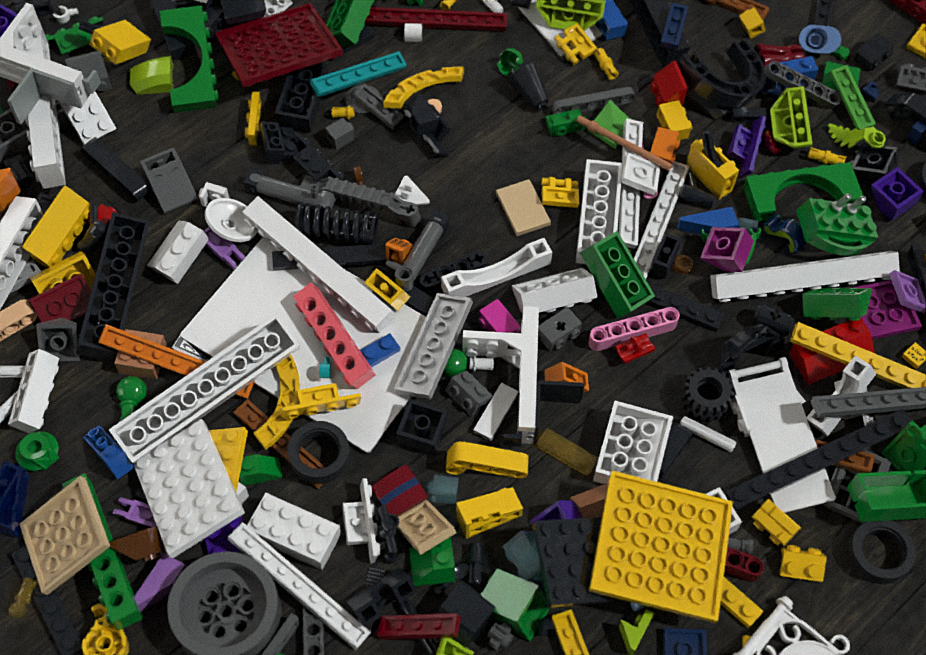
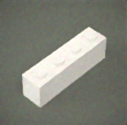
M41 349L29 353L8 425L27 433H32L42 427L44 411L49 405L48 397L54 387L53 379L59 369L58 357Z

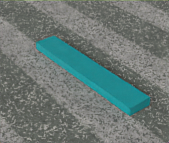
M396 52L311 79L310 85L317 97L406 69L407 64L400 52Z

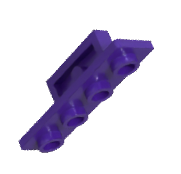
M763 115L752 122L751 130L740 124L735 127L728 155L742 163L738 176L741 179L751 174L755 168L754 162L762 140V131L765 128L766 117Z

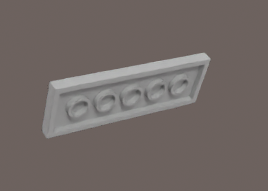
M441 293L436 294L394 387L396 393L426 399L432 398L473 304L471 298Z

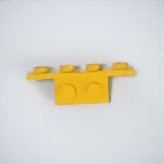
M336 383L297 390L299 404L282 407L281 417L294 419L303 414L315 415L319 411L327 410L332 412L341 407L353 408L360 404L361 393L339 397Z

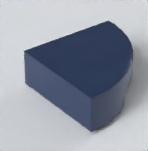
M872 80L861 90V94L873 103L877 100L879 93L877 84Z

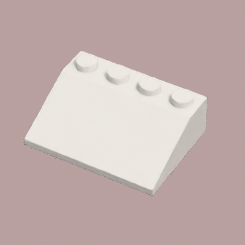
M614 401L593 481L608 484L609 474L612 470L657 482L673 416Z

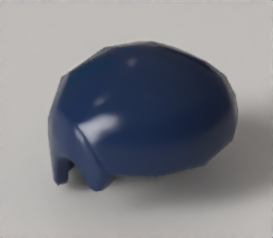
M766 76L765 84L760 93L771 97L776 96L783 90L784 85Z

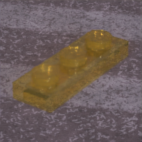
M549 428L545 430L536 445L586 476H589L599 459Z

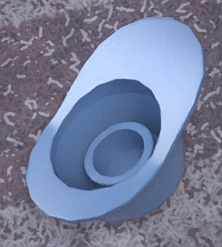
M809 25L801 31L799 43L804 50L809 52L832 53L840 46L841 35L838 30L830 26Z

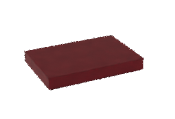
M81 273L29 299V302L41 323L58 318L74 321L86 314L91 289Z

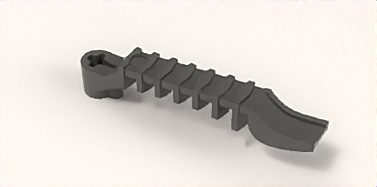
M308 175L304 176V180L300 187L310 190L315 185L318 192L323 190L331 192L336 197V200L339 197L341 201L349 198L351 203L358 200L359 205H363L366 202L369 208L376 205L380 211L385 207L388 214L402 220L410 227L417 226L421 222L417 205L412 202L403 201L392 192L387 193L385 190L379 191L373 187L368 188L366 185L360 186L355 182L349 183L347 180L342 181L332 177L321 179L316 183Z

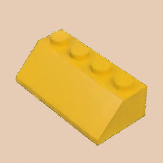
M64 185L22 248L35 262L47 268L61 262L65 253L71 249L73 241L81 234L84 225L90 217V203Z

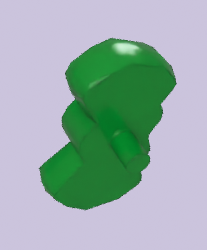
M840 45L836 51L832 52V55L839 56L841 60H845L849 57L850 51L848 48Z

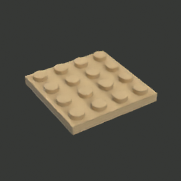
M81 476L20 523L43 594H50L110 547L86 478Z

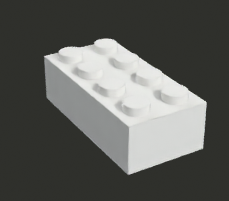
M268 493L264 494L247 525L272 548L320 570H323L341 535L339 525Z

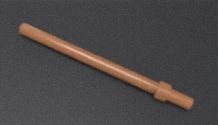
M582 116L577 118L576 122L587 127L589 131L599 133L668 171L672 168L673 164L599 126V123L593 120L589 121Z

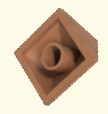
M608 484L570 497V500L574 501L581 518L602 517Z

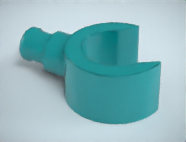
M324 357L323 362L320 363L319 378H331L329 357Z

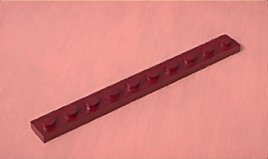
M370 7V13L364 22L366 25L405 26V24H422V27L506 31L507 13Z

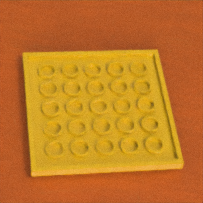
M611 470L589 591L716 623L719 616L733 501Z

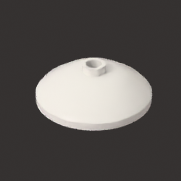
M218 198L211 201L206 207L205 219L213 232L226 240L246 242L254 238L258 230L255 226L250 227L244 219L246 217L242 211L247 206L239 201L229 198Z

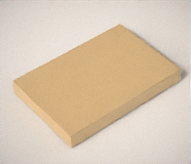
M530 179L496 190V195L516 236L551 225V221Z
M427 499L398 516V531L420 555L456 533L455 528Z

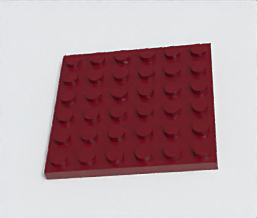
M311 2L215 32L216 39L243 87L252 86L261 81H268L273 77L286 75L295 70H302L307 66L320 64L322 61L335 59L343 55L341 46Z

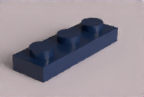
M671 4L660 46L678 49L688 6Z

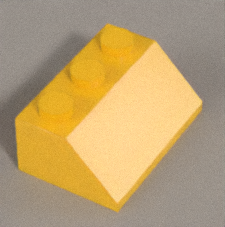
M80 251L30 277V280L38 294H41L82 273L92 291L96 274L85 254Z

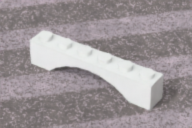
M545 238L525 245L512 256L491 266L476 270H458L442 276L441 289L444 294L461 297L469 296L551 264L552 251Z

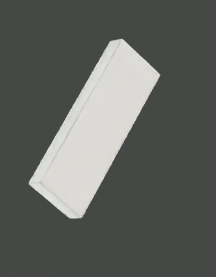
M501 383L476 424L473 433L491 441L519 391Z

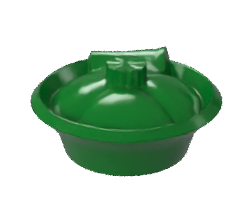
M37 431L30 433L18 443L15 454L16 460L20 466L27 470H46L59 459L58 442L53 435L47 432Z

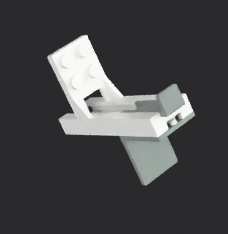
M29 3L24 5L0 37V77L20 83L8 99V104L19 124L24 122L42 95L81 109L90 94H93L101 83L98 72L95 70L86 79L81 71L26 52L42 30L35 9Z

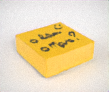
M915 342L901 357L917 369L926 361V351Z

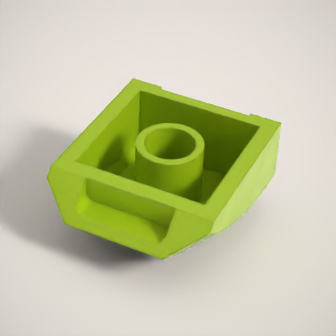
M171 56L155 58L130 69V86L136 94L167 93L173 89V62Z

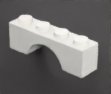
M854 356L843 370L842 380L832 395L862 393L875 377L876 372L870 364ZM813 409L806 419L813 427L828 436L843 416L818 418Z

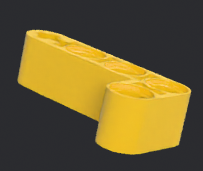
M456 442L447 451L446 472L458 475L464 473L466 469L513 478H525L528 476L529 456L520 452L474 443Z

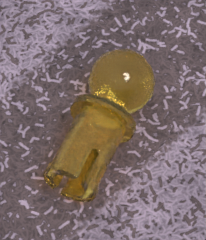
M27 577L23 579L18 594L14 595V599L17 601L9 607V613L13 618H21L25 615L27 610L25 604L31 603L30 597L37 581Z

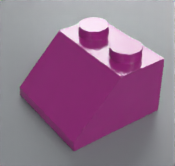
M712 227L700 259L727 272H742L754 240L746 228Z

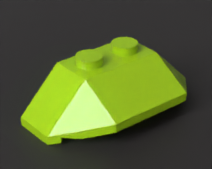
M537 0L536 8L549 27L566 30L578 23L582 30L585 31L603 18L606 1Z
M804 86L787 88L770 109L774 140L792 148L812 146Z

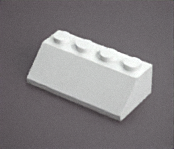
M583 268L512 285V290L522 313L523 306L539 307V312H553L559 307H572L574 303H588L592 299L597 298L594 276Z

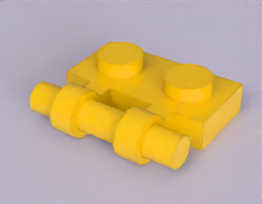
M578 23L564 30L563 35L565 38L562 39L559 35L554 37L557 43L556 46L562 49L566 59L571 61L573 65L579 62L576 57L577 55L583 60L597 51V47ZM570 43L574 49L570 50L567 44Z
M555 177L542 178L541 185H547L542 187V205L578 208L579 189H574L578 187V181H571L568 178H565V180L555 179Z

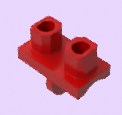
M644 333L637 337L633 336L630 340L615 346V350L623 364H627L655 351V347L650 342L648 335Z

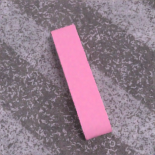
M668 307L595 327L590 333L589 347L592 350L601 351L624 343L633 336L637 337L646 333L648 337L670 332L677 326L680 316L679 312L675 308Z

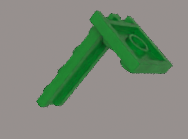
M914 421L910 422L881 452L898 471H911L912 473L913 471L926 468V425L920 428Z

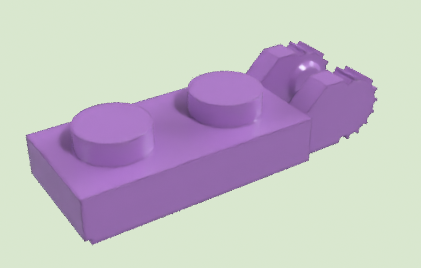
M210 227L204 230V233L209 238L205 245L222 261H225L230 268L235 269L237 267L234 260L229 257L230 255L234 254L241 262L245 259L244 255L231 241L218 236Z
M119 498L118 503L130 509L129 512L114 509L112 512L114 516L143 527H157L149 504L137 500L132 501Z

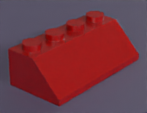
M862 318L855 321L849 320L823 331L833 337L875 353L871 332ZM795 343L789 352L791 359L808 385L842 372L847 366L844 363Z

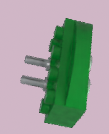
M846 193L838 202L809 198L796 210L805 241L821 250L837 255L850 256L861 253L878 238L877 227L871 217V209L868 206H860L866 201V197L860 196L853 204L846 203L851 199L849 193Z

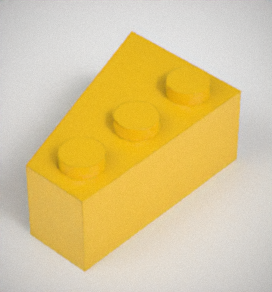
M513 487L503 488L497 492L456 503V518L466 539L522 516L523 507Z

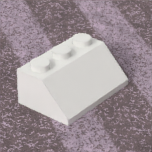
M179 220L147 266L178 284L209 238L203 230L189 222Z

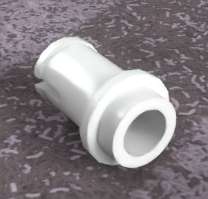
M473 356V358L469 359V370H473V372L476 370H493V358H476V356Z

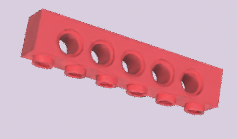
M309 283L293 296L297 302L295 306L301 313L305 314L304 320L310 327L313 326L315 337L325 345L323 347L324 351L335 360L333 362L334 366L338 371L343 372L344 376L342 378L348 386L352 385L359 389L376 376L320 289L313 283ZM335 333L334 338L330 340L331 335ZM345 348L344 352L340 354L341 349ZM354 362V367L350 369V365Z

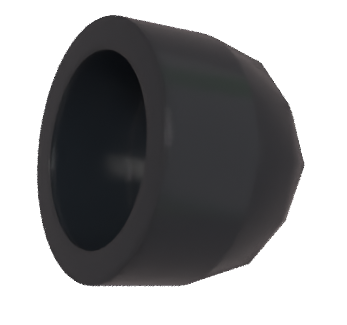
M542 618L538 621L537 629L540 636L549 635L556 630L552 620Z

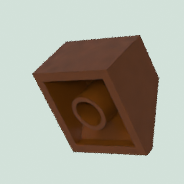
M158 527L149 528L109 542L110 547L134 560L143 558L144 562L161 557L164 553L163 551H166Z

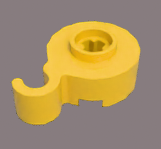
M102 604L93 606L92 611L95 617L104 616L95 621V625L90 629L91 632L83 639L82 650L84 655H127L129 643L123 629L118 631L114 625H109L105 617V613L108 612L106 607H103ZM108 643L109 647L107 649H103L104 644Z

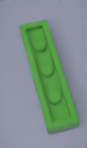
M845 65L831 70V78L856 129L874 127L876 123L848 66Z

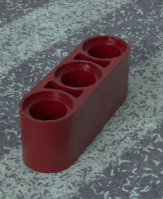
M727 547L724 572L748 582L758 580L764 571L763 562L754 556ZM728 559L735 560L737 565L730 564ZM748 567H754L757 573H752Z

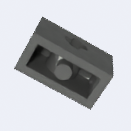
M566 307L538 326V338L550 352L554 349H560L566 341L575 339L580 334L582 322Z

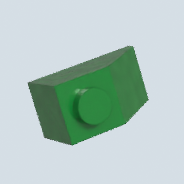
M257 454L243 457L239 477L241 484L246 486L282 478L279 458Z

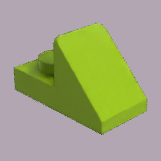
M647 609L644 615H638L634 626L624 620L620 621L619 628L629 655L634 654L654 614Z

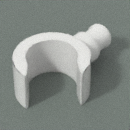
M59 6L61 13L64 15H53L56 22L66 23L69 21L70 16L78 14L77 8L67 9L64 6Z

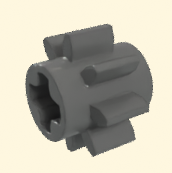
M505 622L502 625L495 623L487 635L491 639L489 645L496 650L499 647L506 649L514 637L510 633L512 627Z

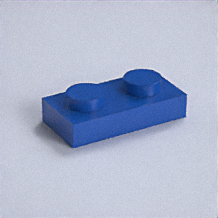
M389 333L360 351L372 368L401 350L398 343Z

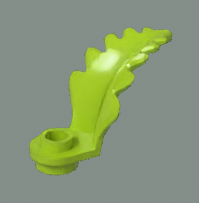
M831 123L827 126L829 128L828 133H832L831 138H837L834 142L839 143L842 141L841 147L849 144L848 147L850 148L861 140H865L871 147L876 149L881 148L885 144V135L874 127L850 131L849 128L843 129L842 126L837 127V125Z

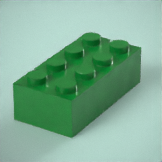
M916 470L912 473L911 471L857 473L847 486L853 502H857L855 508L861 522L926 518V470Z

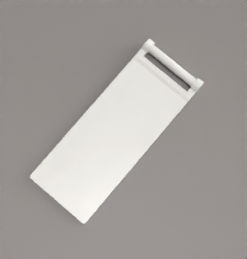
M786 357L779 358L778 361L736 371L735 369L728 370V376L734 386L735 394H739L750 423L751 432L749 434L763 474L817 449ZM778 368L782 369L781 373L740 383L737 379ZM825 469L771 494L773 503L784 513L831 502L836 499Z

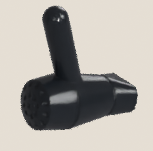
M689 172L687 174L689 185H683L680 190V198L711 209L716 196L707 194L697 188L694 174Z
M96 203L90 205V227L83 239L77 244L80 250L90 252L108 230V226L103 221L98 220V205Z

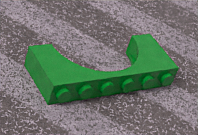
M202 6L160 11L164 35L174 34L186 37L193 41L202 52V64L196 76L187 84L170 90L174 113L216 108V101H219L218 91L214 90V85H217L216 76L212 74L211 70L214 69L213 58L210 59L209 56L212 53L211 43L207 41V38H210L209 27H205V23L208 22L207 12H203Z
M840 162L827 166L820 165L812 168L805 167L777 173L770 172L763 175H751L746 177L743 186L755 223L773 220L776 212L775 196L781 190L791 185L807 184L819 187L828 192L837 202L846 193H849L851 199L846 202L847 204H853L860 196H863L851 162Z

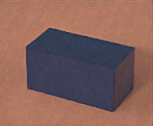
M919 120L912 127L907 140L916 146L926 132V125Z

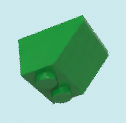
M451 536L421 555L414 547L409 549L412 579L415 586L455 582Z

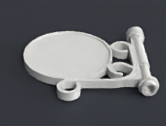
M782 596V598L776 600L778 606L768 619L764 620L744 647L733 655H753L754 653L755 655H760L762 648L777 630L781 639L791 644L779 655H844L849 651L850 643L843 635H836L828 642L807 623L799 620L790 611L792 610L793 602L788 597ZM784 624H796L792 627L795 632V638L792 639L786 636ZM797 625L805 629L819 642L799 641L801 632ZM835 640H840L844 644V650H838L832 645ZM767 645L765 647V650L770 655H776L775 650L771 646Z

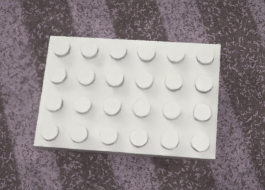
M202 419L165 441L134 463L166 551L171 558L179 555L245 513L207 425Z

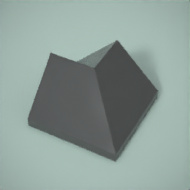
M58 318L36 325L39 349L58 357L59 361H80V355L76 354L78 345L76 322L65 318Z

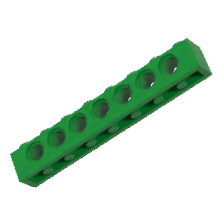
M84 473L80 476L86 478L108 542L114 541L93 484ZM79 476L62 483L63 488L67 487ZM109 547L89 562L87 566L91 572H94L95 577H92L95 587L101 591L99 600L108 611L105 613V617L109 625H114L119 631L143 618L119 553L114 548ZM119 601H122L119 606H116Z

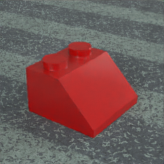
M672 61L655 74L650 84L651 92L656 97L657 107L660 104L678 100L683 107L687 85L676 61Z

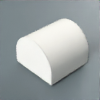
M405 24V42H422V24Z

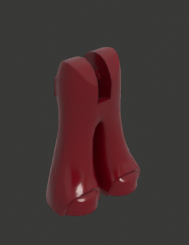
M756 44L753 48L761 58L764 67L772 61L780 63L805 58L804 53H802V47L797 44L789 46Z

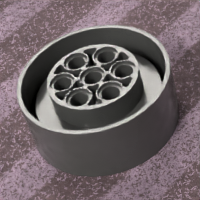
M218 552L196 560L177 578L168 600V619L173 633L188 655H262L280 629L282 607L272 577L258 561L241 553ZM231 591H239L238 595H236L235 597L229 596ZM211 596H218V599L215 602H208V599ZM246 605H254L250 611H243ZM232 610V614L229 617H222L224 611ZM211 616L209 622L201 623L203 617ZM239 625H247L243 632L236 631ZM218 631H226L223 637H215Z

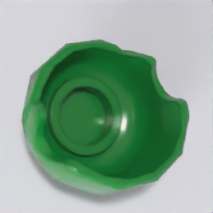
M514 48L505 49L499 55L500 61L497 63V67L505 76L512 69L516 71L519 69L518 65L523 63L521 53Z
M453 348L442 373L444 377L452 378L466 370L468 359L462 350Z
M125 377L117 385V398L120 401L134 400L139 404L146 397L147 385L139 377Z

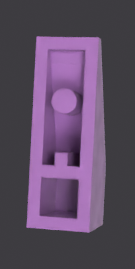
M165 553L162 554L135 595L140 612L170 594L175 581L186 569L185 564Z

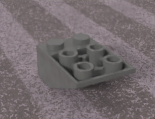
M174 147L140 161L143 173L164 214L198 200Z

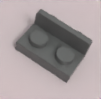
M904 64L898 68L897 87L926 92V67H921L920 69L915 68L912 64Z

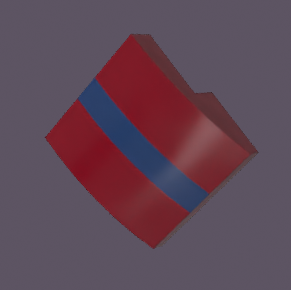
M407 464L371 486L382 505L386 506L388 514L393 513L397 516L429 498V495Z

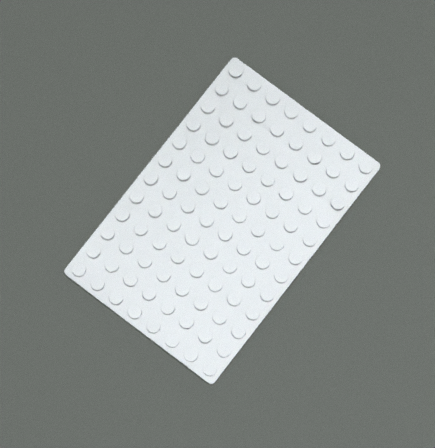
M268 237L262 238L185 327L180 336L213 358L277 313L300 344V349L292 354L299 374L300 389L336 383L339 397L361 393L360 404L356 407H341L332 412L325 410L319 411L315 415H304L314 421H326L335 424L345 433L349 443L365 453H370L412 397L396 393L394 387L426 317L405 304L397 311L367 286L364 280L348 272L387 305L395 316L380 333L375 329L371 331L364 324L365 321L361 317L357 319L350 312L351 309L347 305L343 307L336 300L338 297L334 294L329 295L323 289L324 285L320 282L318 284L310 278L311 274L309 272H303L300 269L273 271L272 251L283 250L281 248L277 250L270 243L271 240ZM309 283H313L320 289L359 350L389 333L400 346L401 351L372 367L376 376L359 389L352 385L348 386L342 378L344 376L343 372L338 371L334 366L333 362L335 360L324 351L323 347L325 345L315 337L313 326L310 327L304 320L305 314L301 313L295 306L297 302L293 296ZM335 333L331 335L330 340L334 338ZM345 348L341 349L340 354L344 352ZM324 357L330 358L331 378H319L320 363L323 362ZM354 362L350 365V369L354 367ZM273 367L256 379L254 384L279 398L280 380L275 367Z

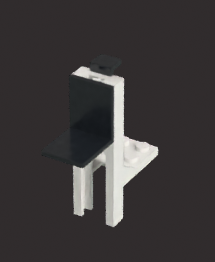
M523 306L521 333L463 330V353L468 357H501L520 369L517 435L504 434L503 446L521 447V443L537 444L540 401L581 403L584 383L537 380L539 307ZM508 345H509V346L513 347L514 349H507V347H508Z

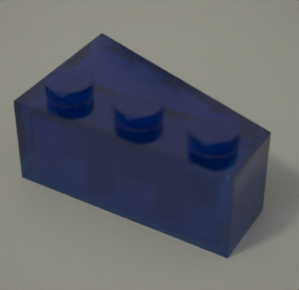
M4 461L0 468V531L19 538L29 475L23 467Z

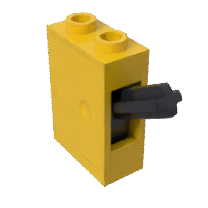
M81 20L78 27L79 30L92 34L89 45L97 51L100 50L101 54L105 56V62H113L115 65L145 54L151 41L149 37L126 20L105 27H99Z
M709 129L703 130L701 132L702 139L694 141L690 146L691 149L686 165L690 166L689 170L718 199H721L733 190L739 169L735 166L734 161H729L722 154L721 148L714 146L711 131Z

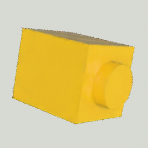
M755 7L739 15L741 24L750 39L766 31L764 22Z

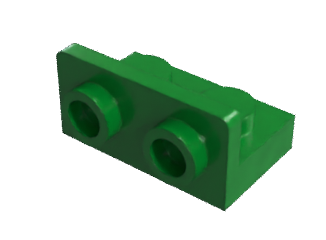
M576 109L546 116L545 121L551 137L585 130L584 125L576 122L577 118L582 116L580 110Z

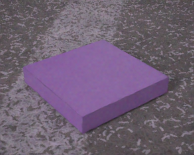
M896 270L890 272L889 275L900 304L925 313L926 299L918 279Z

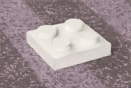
M627 153L624 159L621 183L655 195L658 188L660 166Z

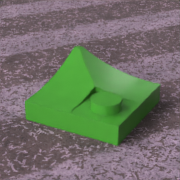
M609 100L594 121L599 123V126L623 138L624 121L626 118H630ZM588 130V132H590L600 140L604 141L614 149H617V147L619 146V144H617L616 142L600 135L599 133H593Z

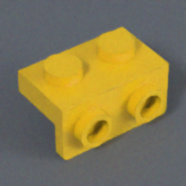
M788 545L787 548L781 547V552L783 553L780 568L781 576L823 582L827 557L821 553V550L808 548V551L800 550V547Z

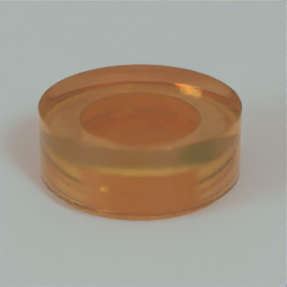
M680 255L675 259L674 269L678 273L687 274L692 270L693 260L689 256Z

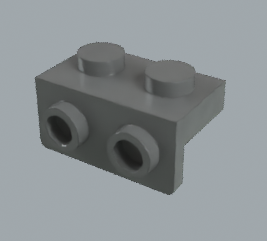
M467 370L453 376L445 389V392L470 416L475 414L478 407L490 402L493 397Z

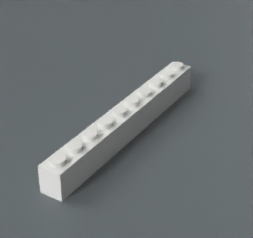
M259 196L242 211L246 217L244 220L250 227L255 226L258 229L257 232L263 238L268 237L271 240L270 243L277 250L281 248L285 251L283 254L290 261L293 259L297 261L296 265L301 271L309 272L311 274L310 278L318 284L320 282L324 285L323 289L329 295L334 294L338 297L336 300L343 307L347 305L351 309L350 312L357 319L361 317L365 321L364 324L371 331L375 329L380 333L395 317L393 311Z
M887 251L745 270L742 272L710 275L712 297L719 299V302L730 301L732 297L747 299L749 298L748 295L754 294L755 297L767 296L769 292L774 294H784L785 290L800 292L805 287L820 289L821 285L827 284L828 287H836L842 282H846L848 285L857 284V280L873 282L875 278L879 277L882 280L891 279L890 272L893 270L900 272L898 252Z

